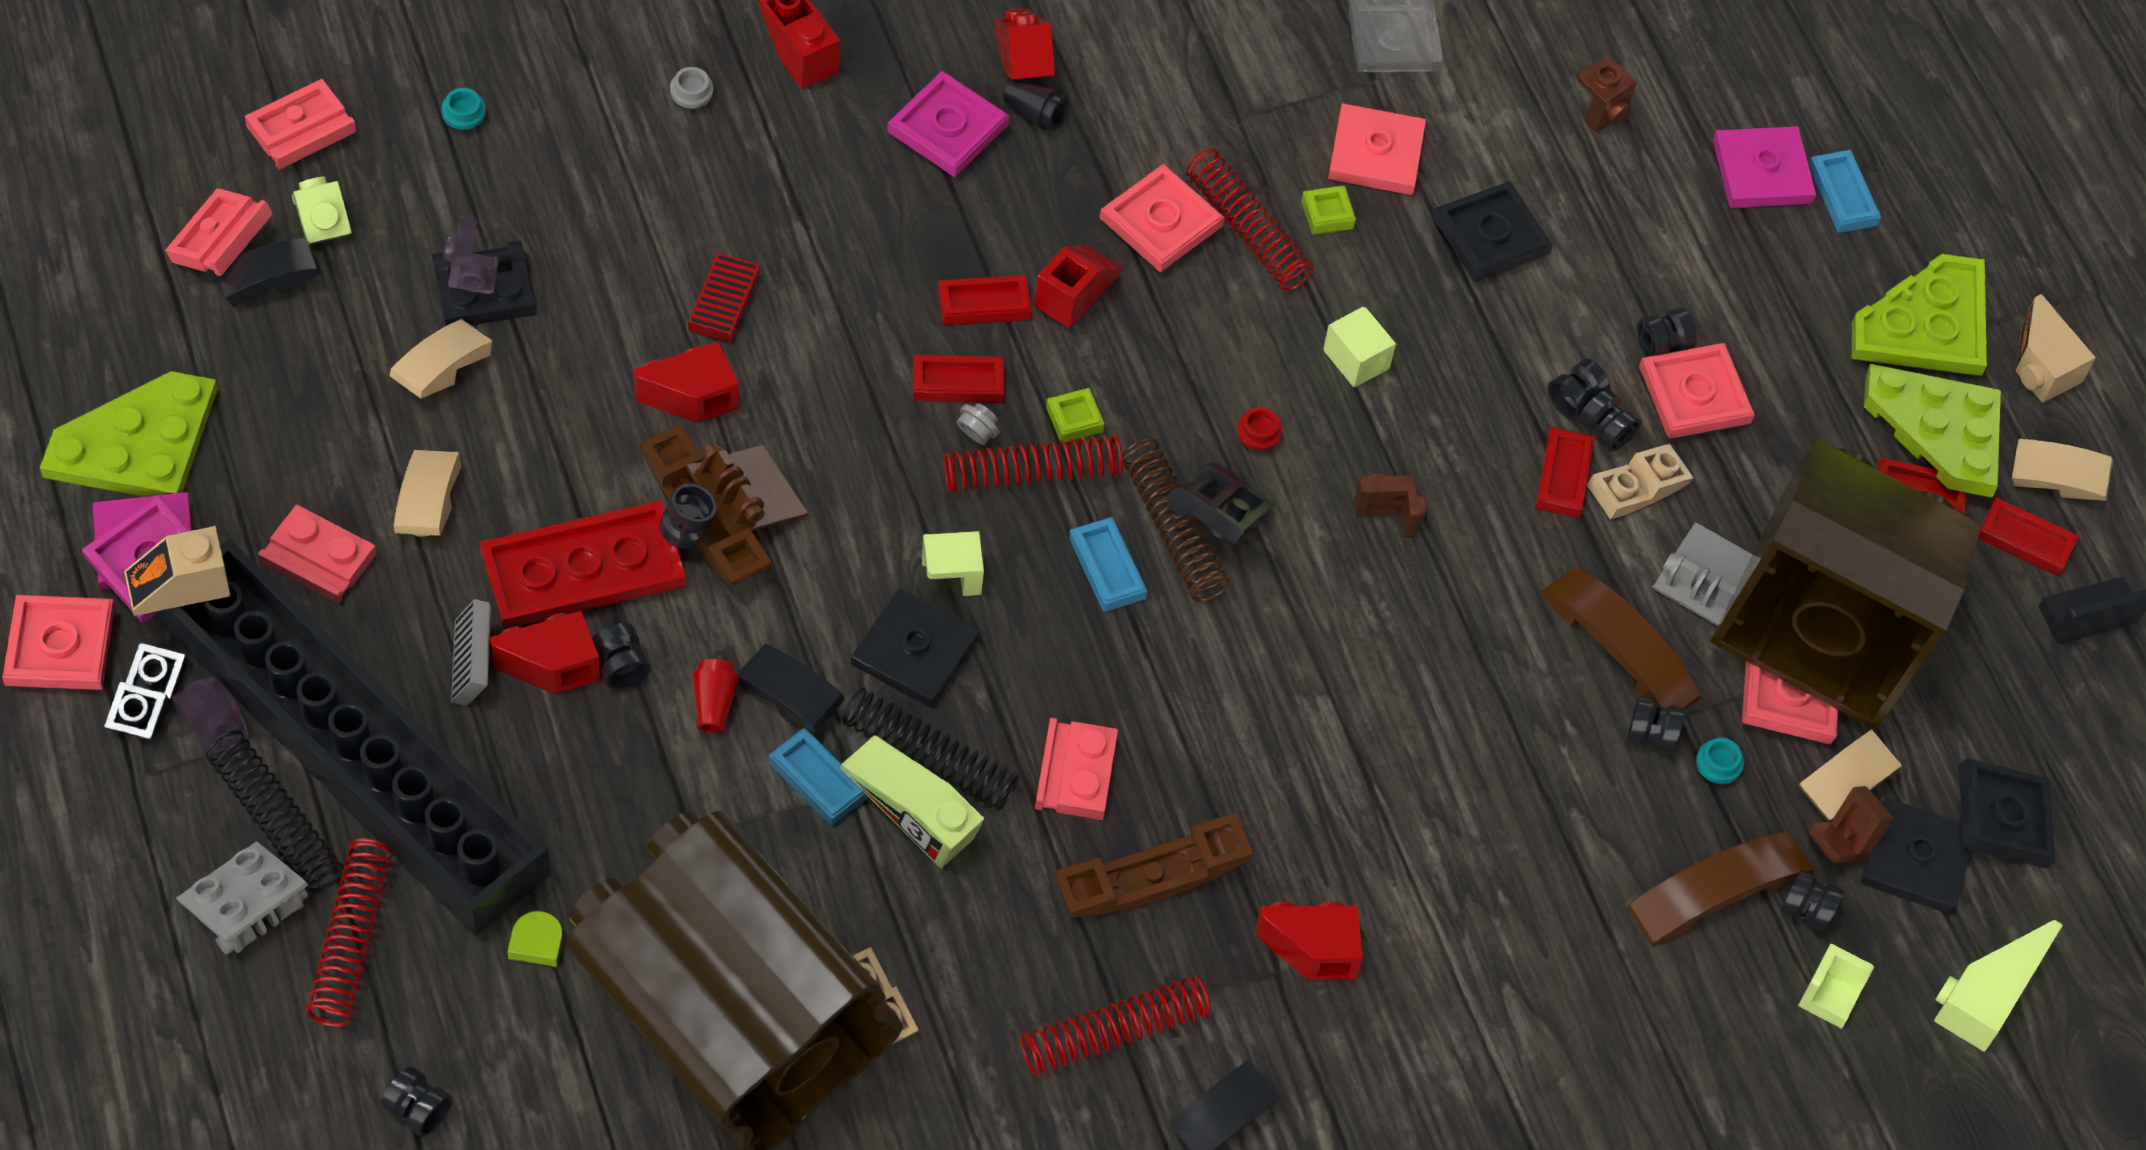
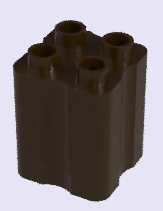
M722 811L712 812L701 819L694 812H684L668 821L653 836L647 851L655 862L639 877L625 887L615 878L603 880L579 898L569 915L570 921L576 927L570 933L566 947L591 975V978L741 1150H774L805 1123L828 1097L843 1085L856 1078L881 1056L899 1037L903 1025L897 1014L885 1002L886 995L881 986Z

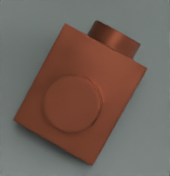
M1604 56L1579 73L1578 83L1593 96L1585 123L1596 133L1610 124L1615 126L1621 123L1631 111L1630 102L1637 81L1610 56Z
M1378 473L1369 477H1360L1354 498L1356 517L1401 515L1404 536H1414L1418 520H1424L1425 518L1424 494L1417 493L1414 475L1389 476L1388 474Z
M1867 786L1853 787L1832 821L1814 823L1808 832L1820 846L1821 852L1833 862L1861 861L1868 859L1870 853L1873 852L1894 818Z

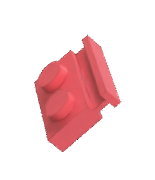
M323 79L245 116L246 127L267 155L273 158L279 170L356 132L355 121L345 113V108Z
M217 188L165 251L172 263L204 272L211 269L214 270L216 275L222 276L273 213L268 203L264 200L256 203L249 196Z
M296 504L270 537V543L265 550L261 549L259 551L258 558L259 564L339 605L343 594L348 588L351 589L377 554L374 544Z
M1050 718L1035 809L1042 810V807L1056 809V813L1103 820L1118 729L1071 721L1070 725L1058 723L1057 719Z

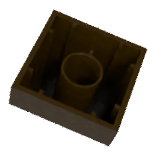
M1816 438L1785 488L1710 642L1877 730L1947 631L1966 587L1981 524L1957 512L1954 506L1941 495L1929 491H1917L1874 469L1871 462L1862 454L1850 449H1836Z

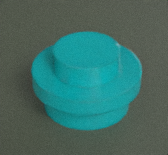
M457 88L451 91L441 107L444 121L452 128L459 130H468L478 126L486 115L483 99L474 90L469 88Z
M1715 738L1700 747L1696 756V765L1701 775L1707 780L1718 784H1726L1739 777L1744 766V759L1740 748L1735 742L1727 738Z

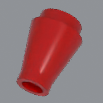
M720 659L702 660L698 662L697 670L692 673L697 711V729L707 733H721L725 731L726 719L739 682V676L735 674L736 666L729 661Z

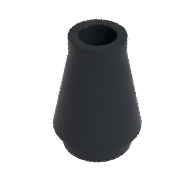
M1012 79L1007 84L1003 94L1004 102L1012 105L1043 130L1059 128L1069 112V99L1064 97L1059 89Z

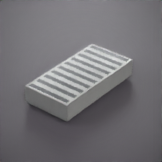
M474 599L455 619L451 703L467 706L488 685L491 616L489 602Z

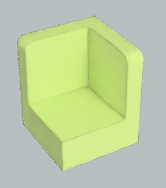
M1361 307L1329 324L1323 349L1355 388L1390 369L1396 343L1368 309Z
M979 531L923 535L922 565L926 566L927 577L930 579L961 577L963 596L981 595L984 568Z
M1830 944L1798 1006L1842 1029L1874 966Z

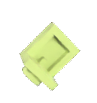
M317 177L300 182L301 190L293 192L292 200L297 207L304 236L310 242V245L351 235L352 231L338 181L327 183L325 177Z

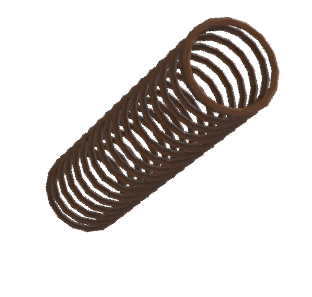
M1151 438L1139 440L1131 444L1123 452L1124 467L1128 470L1130 478L1133 479L1132 483L1137 487V492L1141 495L1142 502L1146 504V510L1150 512V518L1155 521L1154 526L1156 529H1159V535L1163 538L1164 545L1168 547L1167 551L1172 555V561L1177 564L1176 569L1181 573L1182 580L1186 581L1185 586L1190 590L1191 598L1199 602L1213 599L1226 590L1230 579L1225 576V570H1220L1222 564L1216 561L1217 554L1211 552L1213 547L1211 544H1207L1208 537L1202 535L1204 529L1198 526L1199 520L1197 518H1193L1194 516L1191 515L1190 518L1177 522L1171 528H1163L1167 522L1173 521L1182 515L1173 513L1165 520H1158L1163 513L1172 511L1169 505L1162 511H1154L1158 505L1168 502L1167 498L1169 495L1164 496L1156 503L1149 502L1154 496L1161 495L1169 491L1173 486L1178 487L1180 484H1176L1177 477L1172 475L1173 469L1167 467L1169 461L1163 458L1164 452L1159 450V442ZM1149 444H1156L1154 450L1143 453L1133 462H1127L1128 458L1139 448ZM1138 445V446L1135 447V448L1127 455V457L1124 459L1125 454H1126L1132 447ZM1156 452H1160V458L1145 463L1139 469H1132L1134 464L1141 463L1155 455ZM1160 461L1165 462L1164 467L1156 468L1144 477H1136L1140 471L1150 469ZM1165 469H1169L1170 473L1168 475L1157 478L1148 486H1140L1144 480L1153 478ZM1169 478L1174 479L1172 484L1159 488L1153 494H1145L1149 488L1156 487ZM1191 520L1196 521L1194 527H1189L1174 537H1167L1172 530L1185 526ZM1157 522H1163L1160 527ZM1195 529H1200L1199 535L1188 538L1180 545H1172L1176 539L1190 534ZM1201 537L1205 539L1203 544L1194 546L1183 554H1176L1181 547L1190 545ZM1166 539H1172L1169 544L1166 542ZM1204 546L1210 548L1207 553L1200 554L1189 562L1180 563L1185 556L1199 551ZM1208 555L1214 556L1212 561L1200 565L1193 571H1185L1190 564L1197 563ZM1215 563L1219 565L1216 570L1210 571L1196 580H1189L1194 573L1205 570ZM1179 565H1185L1183 570L1180 569ZM1218 572H1222V573H1223V576L1220 575V576H1214V577H1212L1213 575H1215V574L1218 573ZM1184 574H1189L1187 579L1184 577ZM1219 579L1218 581L1207 587L1200 588L1202 585L1209 581ZM1223 579L1227 581L1224 588L1213 595L1206 597L1194 596L1196 591L1210 589L1219 584ZM1188 582L1194 583L1192 587L1188 585Z

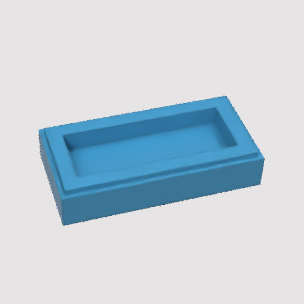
M1851 150L1812 156L1808 166L1837 232L1843 233L1878 226L1881 215Z
M1113 517L1070 529L1069 540L1103 613L1146 600L1147 589Z
M805 727L768 755V763L831 827L868 799V796L840 769L841 763Z

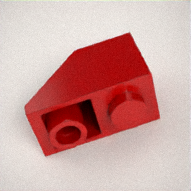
M758 0V5L778 57L801 89L839 73L840 39L810 0Z
M1031 9L1005 11L1006 18L994 19L1005 75L1011 79L1055 75L1051 23L1040 18L1038 13H1031Z
M1088 245L1064 247L1038 274L1034 306L1071 329L1122 273V267Z
M719 342L707 346H695L682 354L664 360H652L642 367L633 370L634 396L637 402L695 423L739 409V382Z
M581 610L570 614H555L548 617L544 622L524 628L511 627L502 631L497 636L490 637L491 658L494 669L543 690L558 694L600 681L599 655Z
M1334 901L1323 902L1317 906H1295L1290 902H1277L1269 906H1261L1255 927L1256 937L1307 980H1356L1363 959L1358 906H1344L1342 903Z

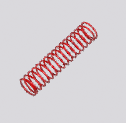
M1207 148L1196 154L1186 167V175L1190 177L1192 182L1196 183L1198 189L1202 190V194L1208 197L1209 203L1214 204V208L1220 211V214L1226 218V223L1232 225L1231 228L1234 232H1238V237L1243 239L1245 246H1249L1251 253H1254L1257 260L1261 261L1262 266L1267 268L1268 273L1274 275V280L1280 283L1279 285L1282 290H1293L1303 284L1313 272V262H1309L1308 257H1302L1303 251L1296 250V243H1290L1291 237L1284 235L1285 230L1283 228H1278V221H1272V214H1266V207H1260L1261 201L1254 200L1255 194L1248 193L1249 187L1243 185V180L1237 178L1236 172L1231 171V165L1225 164V158L1219 157L1220 153L1216 148ZM1207 152L1197 160L1189 174L1188 169L1193 161L1201 154ZM1216 153L1214 159L1207 163L1200 172L1193 174L1200 161L1206 156ZM1218 160L1223 161L1222 165L1213 170L1206 179L1199 180L1200 176ZM1224 167L1229 168L1228 172L1219 177L1212 186L1205 187L1207 181L1215 177ZM1234 174L1233 180L1225 184L1219 192L1211 194L1214 187L1221 184L1228 175ZM1240 181L1239 187L1230 192L1225 199L1217 201L1220 194L1227 191L1234 182ZM1246 188L1245 194L1236 199L1231 206L1223 208L1226 201L1234 197L1240 189ZM1252 195L1250 202L1240 208L1237 213L1228 216L1232 208L1240 204L1246 196ZM1258 202L1256 209L1245 216L1243 220L1234 223L1238 215L1246 211L1252 203ZM1264 209L1262 216L1257 218L1248 228L1240 230L1244 222L1252 218L1258 210ZM1265 217H1270V221L1262 226L1254 235L1246 237L1253 227L1257 226ZM1271 224H1276V228L1268 233L1260 242L1253 244L1254 239L1258 235L1263 233ZM1234 225H1239L1238 230L1235 229ZM1282 231V235L1272 242L1268 248L1259 251L1264 242L1269 240L1276 232ZM1240 232H1245L1244 237L1241 236ZM1288 238L1286 245L1275 252L1273 256L1265 258L1270 249L1275 247L1282 239ZM1246 239H1251L1250 244L1247 243ZM1294 245L1292 252L1287 254L1279 263L1271 265L1275 257L1280 255L1288 246ZM1253 246H1258L1256 251L1253 250ZM1300 252L1297 260L1292 262L1285 270L1277 272L1281 264L1291 258L1293 254ZM1264 253L1262 258H1260L1258 254ZM1304 259L1306 260V262H1302V263L1298 264L1299 261L1304 260ZM1270 260L1268 265H1266L1264 261ZM1310 264L1311 269L1302 281L1291 287H1284V282L1300 275ZM1303 266L1299 272L1287 278L1293 271ZM1276 267L1274 272H1271L1270 268ZM1282 274L1280 280L1277 279L1276 275Z
M1114 434L1110 438V442L1104 435L1100 438L1099 442L1095 437H1092L1089 444L1083 437L1078 445L1075 440L1071 439L1068 447L1063 440L1058 443L1057 447L1055 443L1050 441L1047 449L1041 442L1037 445L1036 449L1029 443L1026 452L1020 444L1016 447L1015 452L1011 446H1008L1005 450V455L999 446L995 449L994 455L992 450L987 448L984 452V457L978 449L974 451L973 458L968 450L963 453V458L955 451L952 461L950 454L946 452L944 455L946 484L949 493L957 492L955 479V457L957 455L962 471L963 490L967 491L965 462L966 455L968 454L973 472L974 490L977 491L976 456L978 452L983 468L984 487L987 490L989 486L986 460L987 453L989 452L994 468L995 487L998 489L997 454L999 450L1004 464L1006 487H1009L1007 458L1010 449L1014 460L1016 485L1019 487L1018 452L1020 448L1025 461L1026 482L1030 485L1031 477L1028 464L1030 446L1035 457L1038 484L1041 483L1040 446H1042L1046 458L1047 480L1051 483L1052 473L1049 461L1051 444L1056 455L1058 480L1062 481L1060 447L1063 444L1067 455L1068 477L1072 481L1073 470L1070 458L1072 442L1077 452L1079 478L1082 480V441L1088 453L1089 476L1093 478L1094 467L1091 455L1093 440L1098 450L1100 476L1103 478V439H1105L1109 450L1110 474L1114 476L1116 470V473L1120 476L1123 471L1121 443L1119 437ZM1115 441H1117L1119 451V469L1116 459ZM948 464H949V471H950V482H949V475H948Z
M360 838L350 843V848L348 849L349 856L345 860L346 866L343 869V877L340 880L341 887L337 890L338 897L334 901L336 907L332 910L333 918L329 921L330 928L326 931L327 938L323 942L325 949L321 952L322 959L318 962L319 970L315 973L316 980L312 984L313 991L309 995L311 1001L307 1004V1009L305 1010L311 1020L326 1026L341 1027L351 1022L349 1014L353 1012V1008L349 1004H353L356 1001L353 994L359 991V988L355 983L362 980L358 973L364 970V966L360 962H364L367 959L364 953L370 949L367 941L373 938L369 931L375 928V924L372 921L378 918L375 911L381 907L377 900L383 898V893L380 890L386 887L383 880L388 877L386 870L391 867V863L388 860L394 856V852L385 843L374 839ZM363 845L375 846L388 851L390 856L385 858L374 853H359L354 847ZM354 856L371 861H385L387 866L379 867L370 863H361ZM352 859L355 863L349 865V860ZM362 866L367 869L382 871L385 876L379 878L371 874L359 873L351 867ZM349 868V870L353 873L347 875L346 871ZM359 876L364 879L379 881L382 883V886L375 888L371 885L356 883L348 877ZM345 879H347V881L350 882V883L344 885V882H343V881H344ZM356 886L361 889L376 891L380 896L372 898L367 895L352 893L346 887ZM342 889H344V891L348 894L341 895ZM352 896L361 900L373 901L377 904V907L369 908L359 904H352L343 897ZM341 899L345 904L338 906V901ZM352 907L362 911H369L374 914V917L365 918L355 914H348L341 908ZM338 909L342 914L336 916L335 912ZM349 917L358 921H366L372 927L364 929L359 926L348 925L338 918ZM336 920L340 925L333 926V921ZM335 928H348L365 932L369 937L360 939L355 936L344 935ZM333 930L337 935L330 937V932ZM345 938L361 942L366 945V948L357 949L341 945L332 939ZM330 940L334 946L327 947L328 941ZM340 948L357 952L363 956V959L356 960L346 956H339L329 949ZM327 951L332 956L325 957L324 953ZM340 959L356 963L361 968L359 970H351L333 965L327 960ZM324 961L329 966L322 968L321 964ZM334 969L352 973L358 979L347 980L334 977L324 970ZM322 972L327 977L319 979V973ZM335 980L354 986L355 990L346 991L333 988L322 981ZM319 982L324 987L316 989V984ZM327 990L346 994L353 1000L342 1001L329 998L319 991ZM317 993L321 998L313 999V995ZM329 1001L347 1006L350 1011L345 1012L337 1007L316 1002ZM319 1008L328 1013L345 1015L347 1021H329L317 1016L311 1009Z
M1193 975L1191 980L1187 977L1183 978L1181 984L1174 981L1171 988L1167 985H1162L1160 991L1154 988L1151 990L1150 995L1142 992L1139 999L1131 996L1129 1002L1122 999L1119 1001L1118 1006L1110 1003L1107 1010L1099 1007L1097 1013L1089 1010L1086 1017L1078 1014L1075 1021L1071 1018H1066L1064 1024L1057 1021L1054 1028L1045 1025L1043 1032L1039 1029H1034L1032 1036L1026 1032L1022 1033L1021 1046L1027 1065L1036 1077L1039 1076L1040 1071L1043 1074L1046 1073L1043 1056L1035 1041V1034L1038 1032L1043 1038L1046 1056L1053 1070L1057 1069L1053 1050L1046 1038V1029H1050L1054 1035V1042L1061 1063L1065 1067L1068 1065L1065 1049L1057 1035V1025H1060L1064 1030L1071 1058L1074 1062L1078 1063L1079 1057L1074 1041L1068 1031V1021L1075 1026L1080 1050L1084 1058L1088 1059V1046L1078 1026V1019L1080 1017L1086 1023L1088 1039L1093 1052L1099 1055L1100 1047L1094 1030L1089 1023V1014L1096 1018L1101 1042L1105 1050L1110 1052V1040L1100 1020L1101 1010L1107 1015L1109 1030L1115 1045L1121 1048L1120 1034L1110 1015V1008L1112 1006L1118 1012L1122 1034L1126 1042L1131 1044L1132 1035L1121 1011V1003L1128 1007L1133 1031L1137 1039L1141 1041L1143 1033L1139 1020L1131 1007L1133 999L1139 1004L1140 1016L1146 1033L1153 1037V1026L1142 1003L1143 996L1149 999L1155 1026L1160 1033H1163L1164 1024L1158 1007L1153 1000V992L1160 996L1165 1021L1168 1027L1173 1030L1175 1022L1169 1004L1163 996L1165 988L1170 992L1175 1016L1180 1025L1184 1026L1185 1015L1179 999L1174 993V985H1178L1181 988L1186 1013L1189 1019L1195 1022L1196 1013L1190 996L1184 988L1185 981L1191 984L1194 1002L1199 1015L1204 1019L1208 1018L1211 1015V1004L1204 983L1197 975ZM1195 978L1198 980L1204 992L1208 1007V1014L1206 1012V1007L1203 998L1197 986L1195 985ZM1186 999H1187V1001H1188V1003H1189V1006H1190L1192 1015H1191V1013H1190V1011H1189V1008H1188ZM1176 1004H1177V1006H1178V1008H1179V1011H1180V1014H1181V1018H1180V1016H1179V1013H1178ZM1166 1009H1167V1011H1168V1014H1169L1171 1023H1170V1021H1169V1019H1168V1016H1167V1013H1166ZM1155 1012H1156V1014H1157V1017H1158L1160 1026H1159V1024H1158V1021H1157ZM1025 1038L1032 1050L1037 1072L1033 1069L1028 1058Z

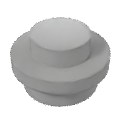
M686 67L678 71L672 79L670 95L673 101L682 107L699 108L706 105L712 99L713 83L702 69Z
M979 403L974 407L964 404L960 409L961 416L956 423L967 436L977 443L984 445L989 438L995 439L1000 433L995 425L998 421L997 417L985 406Z

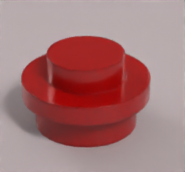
M1255 407L1240 418L1237 426V435L1246 447L1257 451H1264L1275 447L1279 443L1283 428L1275 412L1265 407Z

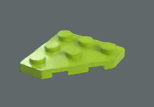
M1941 254L1932 260L1928 267L1914 277L1912 275L1887 291L1885 297L1871 307L1867 305L1855 314L1852 321V359L1982 376L1987 367L1985 260Z
M1870 364L1865 381L1864 408L1875 418L1882 416L1895 428L1894 437L1917 459L1924 457L1938 470L1936 477L1948 489L1993 498L1998 486L2001 390Z
M170 371L54 429L40 466L42 478L142 497L156 496L157 494L183 493L218 391L216 380Z

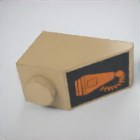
M2040 294L2034 298L2022 322L2016 372L2024 386L2032 390L2038 399L2044 403L2083 383L2096 357L2045 297Z
M216 526L166 536L124 571L134 616L230 596Z

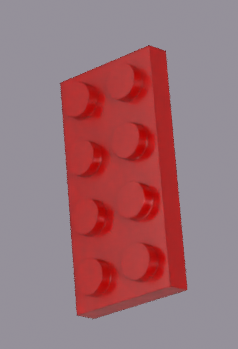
M662 500L480 542V552L502 628L508 629L546 620L548 617L559 613L570 614L580 610L584 611L686 587V575L677 547L668 543L659 530V521L665 511Z

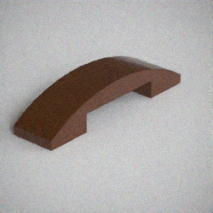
M681 424L640 443V448L667 502H669L673 492L683 484L696 485L685 467L688 464L703 461V457ZM716 514L707 526L703 539L696 545L709 565L731 587L772 567V561L750 528L730 536Z
M1574 567L1541 591L1540 596L1571 627L1579 622L1638 682L1634 690L1638 696L1653 699L1656 705L1667 708L1674 705L1684 709L1700 698L1701 694L1693 679L1666 641L1632 605L1606 584Z
M1233 813L1192 826L1190 836L1104 864L1101 858L1097 857L1054 871V876L1070 917L1101 915L1159 901L1197 887L1252 859L1253 851L1237 813Z
M1790 832L1771 834L1734 846L1694 864L1645 892L1629 903L1627 908L1653 947L1693 929L1696 920L1766 888H1770L1774 892L1794 883L1801 869L1810 874H1813L1814 869Z

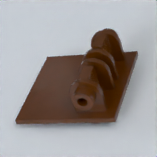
M712 442L703 450L705 455L703 461L691 463L685 467L696 485L707 489L714 496L717 504L715 514L730 536L746 528L754 531L808 515L807 510L763 445L730 453L727 446H721L718 442Z

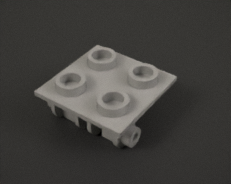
M1695 522L1675 554L1671 553L1663 566L1664 570L1652 589L1718 626L1753 554Z
M256 841L248 848L239 851L231 860L211 874L195 882L191 888L176 898L179 903L219 936L215 940L220 949L228 955L233 950L239 953L245 946L257 939L251 926L262 936L267 933V929L262 921L263 917L275 927L279 924L278 918L282 921L297 909H301L303 907L302 901L308 898V893L305 890L308 884Z

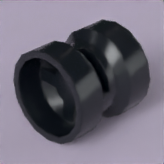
M1681 307L1670 310L1664 317L1650 315L1638 321V340L1646 357L1666 354L1673 350L1677 352L1693 349L1697 344L1696 327L1686 308Z
M1584 359L1572 367L1569 375L1561 374L1549 382L1548 395L1555 408L1568 419H1574L1580 415L1590 400L1600 392L1611 389L1608 376L1596 362L1591 359Z
M1611 389L1600 392L1590 400L1578 418L1579 422L1587 430L1596 431L1600 435V443L1609 452H1614L1627 444L1635 436L1642 424V420L1633 411L1625 410L1621 406L1620 398Z
M683 484L676 488L668 502V507L659 521V530L663 538L668 543L679 548H693L698 545L716 513L717 504L714 496L707 489L695 484Z
M619 623L600 630L592 638L599 655V661L603 662L602 675L609 688L624 689L641 682L650 673V663L646 654L638 649L640 639L631 624Z
M1639 696L1630 722L1627 741L1642 744L1645 741L1654 743L1658 750L1672 754L1681 731L1685 709L1674 705L1667 708L1656 705L1653 699Z
M1801 869L1780 912L1791 918L1800 916L1808 920L1811 928L1824 934L1845 891L1832 884L1823 886L1816 882L1814 875Z
M410 1066L399 1073L388 1086L382 1097L381 1107L393 1116L404 1117L407 1120L409 1129L418 1136L425 1137L433 1132L447 1116L452 1107L453 1096L440 1087H431L427 1084L426 1075L417 1068Z

